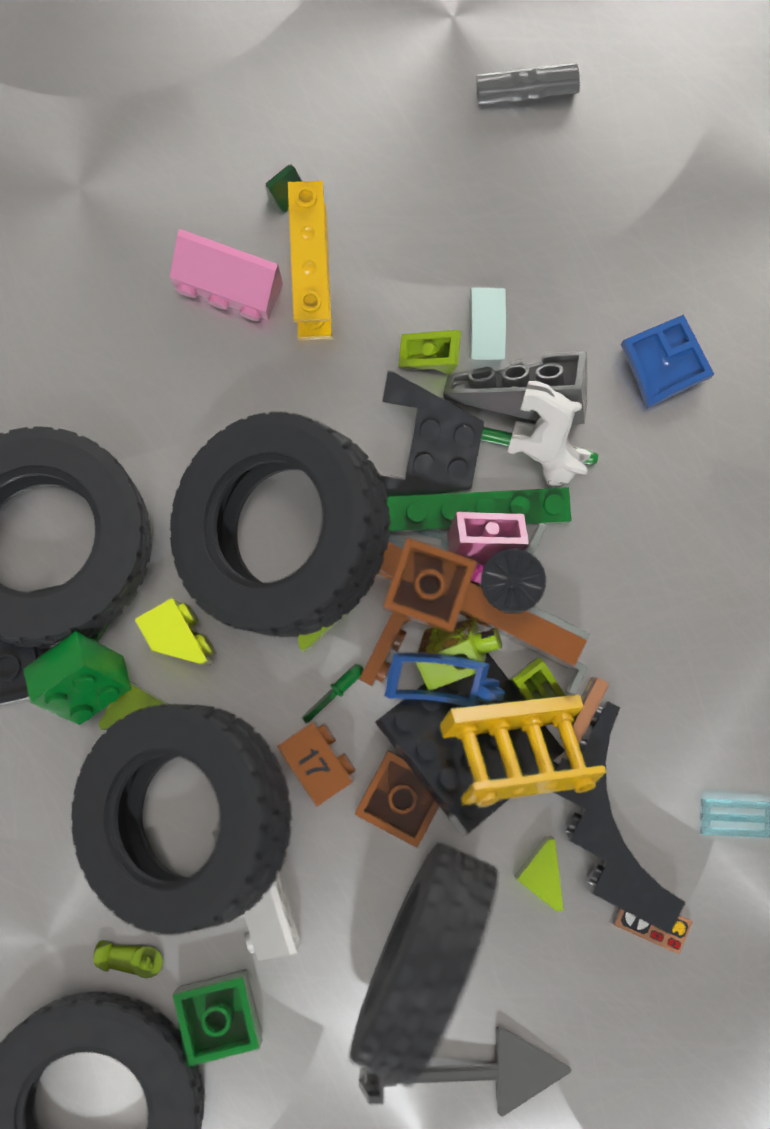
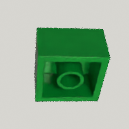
M77 631L23 669L30 703L77 725L88 721L96 713L109 704L114 703L119 697L132 689L123 656Z
M247 970L181 986L172 994L189 1067L260 1049L263 1039Z

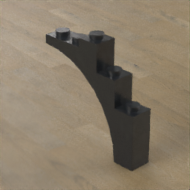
M609 701L605 702L603 708L598 706L590 722V725L593 727L587 739L582 737L579 743L586 768L604 765L606 769L610 734L621 708ZM564 757L561 758L559 763L552 762L554 772L572 770L569 760ZM606 773L596 782V786L589 791L577 793L575 789L553 792L583 808L581 814L573 813L565 831L571 833L568 840L605 859L603 865L596 864L587 882L592 885L590 892L670 935L686 902L663 888L648 874L625 844L613 818L607 792Z

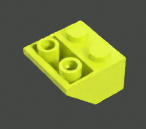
M171 598L135 619L152 651L207 666L215 663L211 655L216 653L207 635L198 633L194 625L199 623V620L189 604L187 605L185 602L181 603Z

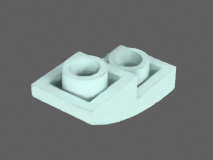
M471 287L469 357L471 359L505 360V288Z

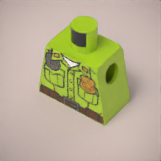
M474 619L456 622L452 633L434 627L424 630L417 653L448 655L484 663L486 653L502 648V640L496 628L480 632L477 622ZM416 662L428 691L476 674V670L448 664Z

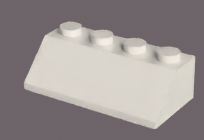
M220 821L215 823L217 830L213 831L215 844L219 834ZM279 872L269 891L262 895L263 899L251 910L245 911V914L239 917V919L245 918L249 930L244 933L246 944L250 953L256 952L258 961L296 954L301 944Z

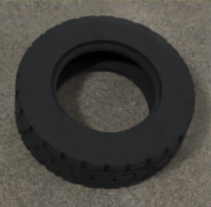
M288 412L254 414L247 416V419L241 418L226 426V429L223 431L220 430L207 441L205 446L200 448L191 460L190 465L187 466L180 480L179 488L176 490L170 516V544L172 556L175 559L174 565L190 597L195 599L196 604L208 615H213L212 617L227 626L274 637H298L299 634L305 636L321 631V627L327 628L341 620L344 614L347 615L360 603L362 596L365 597L375 582L374 578L380 572L385 559L383 556L388 547L390 535L388 531V526H390V508L386 502L388 497L384 483L380 481L381 476L374 463L368 460L369 456L356 443H353L351 439L316 420L296 413L291 415ZM301 470L311 479L321 500L322 527L318 542L307 561L294 573L277 581L262 582L249 571L240 554L237 531L241 511L250 494L264 480L280 472Z
M34 426L33 429L23 427L9 430V433H0V508L12 497L27 489L40 486H57L71 490L86 499L92 510L95 523V537L91 553L83 567L67 582L53 589L41 592H21L0 583V640L8 644L26 648H53L75 631L90 638L104 630V626L108 623L112 624L123 613L122 610L125 606L129 607L138 593L139 585L142 586L148 570L146 565L150 562L152 544L150 543L152 539L151 522L148 519L149 514L139 490L114 456L105 448L99 447L98 443L83 435L80 437L76 432L61 428L54 430L53 427Z
M161 704L138 709L125 715V719H119L110 726L106 733L102 734L93 745L92 751L88 753L80 769L81 772L77 777L73 793L74 799L71 810L73 845L76 849L75 854L80 869L83 870L84 877L91 890L95 892L97 898L109 911L114 912L113 914L126 924H133L134 928L148 933L154 932L161 935H175L177 933L179 935L223 925L225 922H231L244 915L245 911L251 910L263 899L262 895L269 891L277 879L276 875L281 871L287 855L286 849L289 847L290 821L292 820L291 801H289L288 796L290 793L285 775L283 776L282 767L275 753L270 750V745L261 734L254 731V727L242 718H236L235 714L221 708L215 709L213 706L190 704ZM177 757L191 762L207 777L217 797L220 813L219 834L214 850L203 867L190 877H184L170 871L155 857L147 842L143 828V803L150 782L165 764Z
M437 843L431 849L398 912L367 989L349 1051V1059L353 1064L364 1067L406 1087L414 1085L422 1076L451 1022L476 961L496 895L498 870L494 865L443 843Z
M87 992L86 994L78 993L66 996L33 1012L0 1042V1129H39L34 1104L36 1089L47 1066L62 1057L85 1052L102 1054L117 1060L135 1076L146 1098L148 1109L147 1129H201L205 1100L203 1099L202 1076L197 1070L199 1065L188 1066L181 1032L172 1027L173 1023L162 1013L159 1012L157 1014L153 1011V1007L137 999L135 1002L130 1000L131 997L117 993L109 995L106 992Z

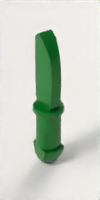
M354 664L334 684H330L332 689L302 716L303 721L306 724L309 723L337 695L343 697V693L361 677L364 671L363 667L359 664Z

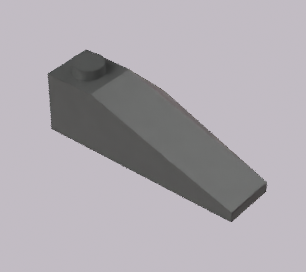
M587 351L541 355L542 361L524 365L521 359L510 361L511 366L496 371L487 366L449 374L443 397L448 401L537 422L541 417L537 411L521 410L528 382L537 381L549 385L554 391L561 393L572 402H580L582 408L575 412L572 425L585 424L587 409Z

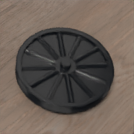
M505 549L493 555L485 564L481 575V586L486 599L496 609L505 613H522L533 608L542 598L546 587V575L540 561L531 553L521 549Z

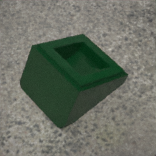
M288 164L265 183L268 197L282 213H286L289 210L288 182H302L292 164Z

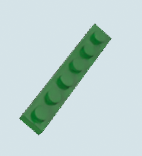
M569 487L388 497V501H386L387 506L390 508V526H388L390 533L449 530L456 512L524 514L526 525H539L540 523L561 524L572 521Z

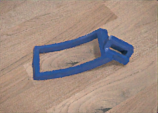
M402 652L393 655L384 696L388 699H424L476 707L479 706L480 701L492 702V700H502L505 692L498 687L500 681L495 678H486L490 664L441 654ZM403 662L448 664L476 670L470 697L426 690L397 689Z

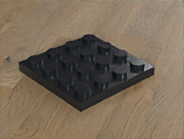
M486 653L484 663L490 664L486 678H495L500 681L498 687L505 692L502 700H492V702L480 701L479 706L526 701L490 654ZM475 674L430 691L469 698ZM425 683L416 689L428 691ZM403 699L375 721V723L464 837L510 798L501 799L492 805L483 807L478 806L477 803L463 805L462 796L475 782L462 740L457 737L443 738L440 724L451 709L467 708V706L434 700ZM541 726L540 729L552 763L565 750L548 728ZM522 728L509 730L508 733L522 777L538 775L540 772L527 732L522 731ZM490 732L477 734L476 739L489 781L508 779L495 736L490 735Z

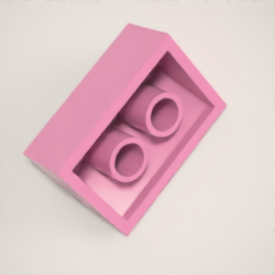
M179 229L170 271V279L173 285L177 287L176 291L190 298H195L196 294L208 298L207 302L220 309L226 310L228 306L240 310V315L253 321H259V318L269 321L283 284L278 264Z

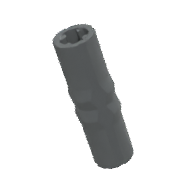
M578 64L531 67L528 69L476 75L478 103L480 105L505 101H523L526 99H540L547 96L579 93L580 75Z

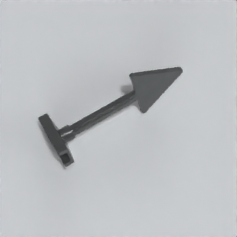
M499 1027L497 1029V1062L495 1064L427 1066L416 1083L497 1080V1113L503 1117L571 1072V1068ZM365 1069V1079L359 1080V1088L369 1105L384 1104V1088L397 1087V1084H399Z

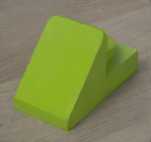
M445 330L402 334L398 367L404 370L435 369L445 374H451L458 366L461 331Z

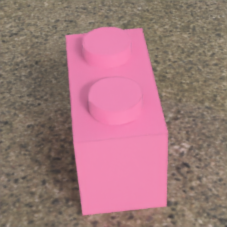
M456 512L447 533L449 552L477 561L481 565H485L493 555L502 550H526L529 545L524 514Z

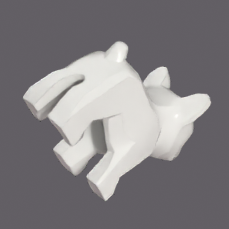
M529 381L521 410H535L541 417L535 425L516 421L507 452L512 454L524 452L532 459L541 462L547 484L552 486L569 484L578 473L586 475L588 469L582 463L590 458L591 453L583 449L573 448L568 441L575 412L582 408L581 403L570 401L561 393L554 391L549 385L537 381Z

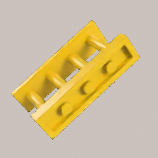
M323 181L288 182L294 322H297L298 340L332 339L326 203H324Z
M580 694L451 709L440 724L443 738L457 737L462 740L475 782L462 796L463 805L477 803L478 806L483 807L492 805L501 799L571 789L581 793L593 789L596 786V782L606 773L604 765L586 768L571 724L576 715L584 708ZM553 725L555 728H558L572 770L554 772L540 729L541 726ZM522 728V731L527 732L540 774L522 777L508 733L509 730ZM490 732V735L495 736L508 779L489 781L476 739L477 734Z

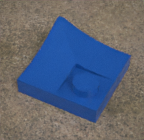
M684 314L629 337L621 343V347L636 378L646 409L652 408L680 392L711 379L714 375Z

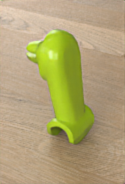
M100 940L93 954L96 968L104 972H109V969L134 974L141 978L154 977L159 973L163 965L160 951L150 945H113L112 941Z

